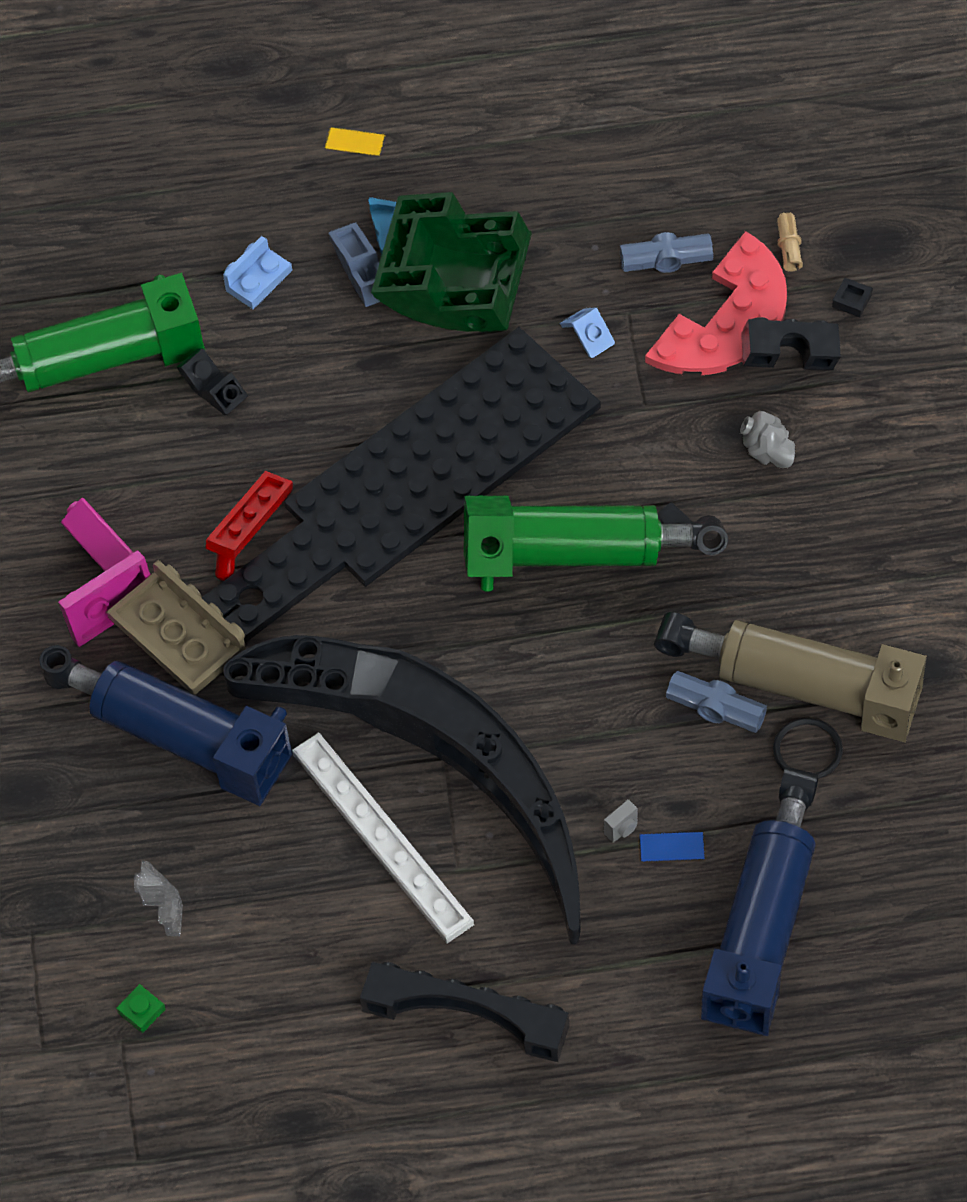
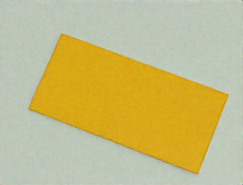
M330 128L325 148L379 156L385 135Z

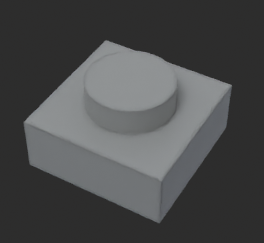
M629 799L604 819V835L613 843L621 836H629L637 826L638 810Z

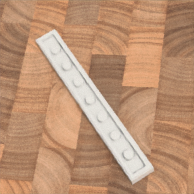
M319 732L292 750L293 756L447 944L474 926L473 919Z

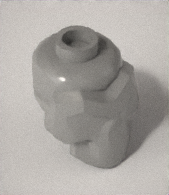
M758 411L752 417L747 416L744 419L740 433L743 434V444L748 448L750 456L757 459L763 465L771 462L777 467L788 468L793 464L795 444L793 441L788 440L789 431L782 425L779 418L764 411Z

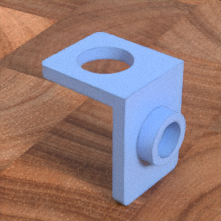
M584 308L560 323L562 328L573 327L590 358L597 356L615 343L597 308Z

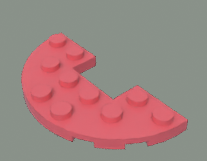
M745 231L712 272V279L733 290V293L705 327L678 314L645 355V363L676 374H683V371L709 375L725 372L727 367L743 362L741 333L748 319L764 317L768 320L783 321L785 317L787 286L782 268L772 252L761 241Z

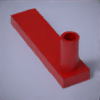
M265 471L206 539L205 549L217 553L215 576L218 579L225 581L234 574L235 558L292 492L293 481Z

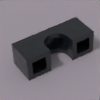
M764 317L748 319L741 333L743 366L773 368L781 354L780 347L784 346L792 347L801 354L803 369L833 371L841 358L839 325L828 323L824 320L814 322H798L796 319L774 321Z

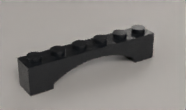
M383 962L382 964L371 963L360 996L362 1012L395 1020L398 1013L427 1008L451 1009L480 1016L503 1027L525 1045V1054L557 1063L559 1062L569 1029V1012H565L557 1005L546 1004L542 1006L534 1004L525 997L517 995L512 996V998L507 997L487 987L476 989L466 986L457 979H447L445 981L434 978L425 971L416 970L411 972L403 970L391 962Z

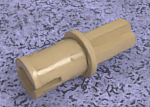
M781 213L777 219L780 235L777 243L782 250L783 268L786 271H797V268L801 269L803 267L799 247L802 240L797 235L795 216L792 213Z

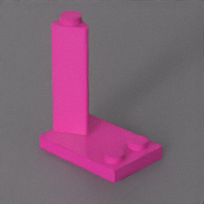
M84 498L73 502L68 507L67 515L61 521V524L105 572L79 589L69 593L58 602L72 640L78 647L113 626L114 623L108 618L107 611L150 576L145 557L138 550L133 552Z

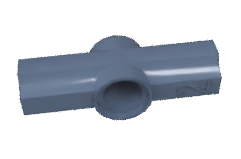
M660 233L648 242L620 245L622 270L627 272L656 268L659 272L670 273L678 270L682 264L713 260L711 235L702 234L677 238L673 233Z
M680 671L673 674L666 692L667 699L697 710V713L709 722L722 723L724 720L754 733L760 729L767 712V705L736 694L734 688L723 681L712 680L708 683Z

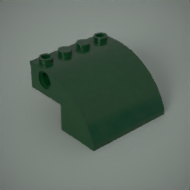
M453 192L398 196L371 293L377 300L394 311L431 326L468 332L507 330L532 232L527 228L518 211L465 214Z

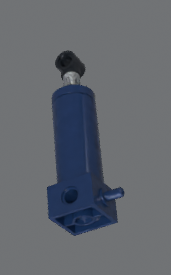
M50 646L40 655V666L47 684L56 689L74 687L91 695L90 714L94 718L216 773L221 789L258 806H261L292 756L286 723L282 722L287 715V711L282 707H276L271 716H268L245 706L239 716L120 661L112 662L101 674L84 665L82 666L81 661L72 658L69 650L64 646ZM57 665H63L59 669H53Z
M786 766L779 790L781 805L776 821L760 822L756 824L753 830L720 950L714 949L702 992V1020L768 1036L779 997L783 962L816 845L814 838L800 827L804 811L813 804L819 774Z

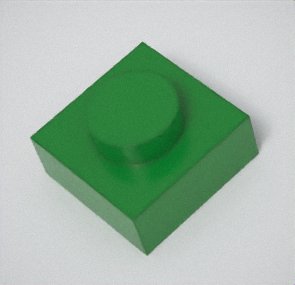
M140 984L116 1008L118 1014L142 1034L166 1010L164 1003Z

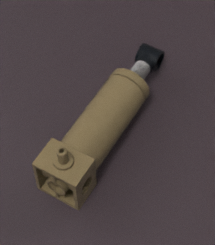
M675 612L664 614L654 641L655 648L668 656L680 657L684 653L689 654L692 651L718 658L719 664H721L720 679L862 717L861 731L905 743L922 692L927 657L883 644L881 645L878 657L740 620H735L730 632L725 636H720V634L698 630L690 618Z

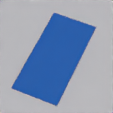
M703 832L640 834L641 861L704 859Z

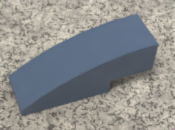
M355 222L328 232L342 266L365 307L380 302L371 293L379 266L377 253Z

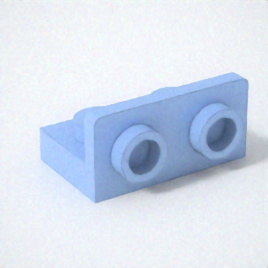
M261 236L255 243H251L246 248L244 254L236 262L230 263L225 269L223 278L226 292L251 309H254L292 271V265L271 251L268 247L267 239Z

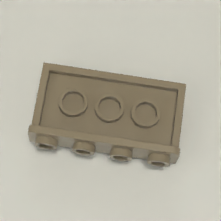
M157 560L153 564L154 573L107 611V615L115 625L191 694L196 695L224 671V666L230 659L246 650L245 634L236 623L232 622L230 624L227 622L215 604L210 603L208 605L194 585H186L171 565L165 566Z

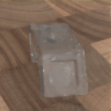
M142 861L141 873H136L134 878L135 893H140L143 905L159 906L158 922L159 924H164L167 936H180L183 905L179 891L149 861Z

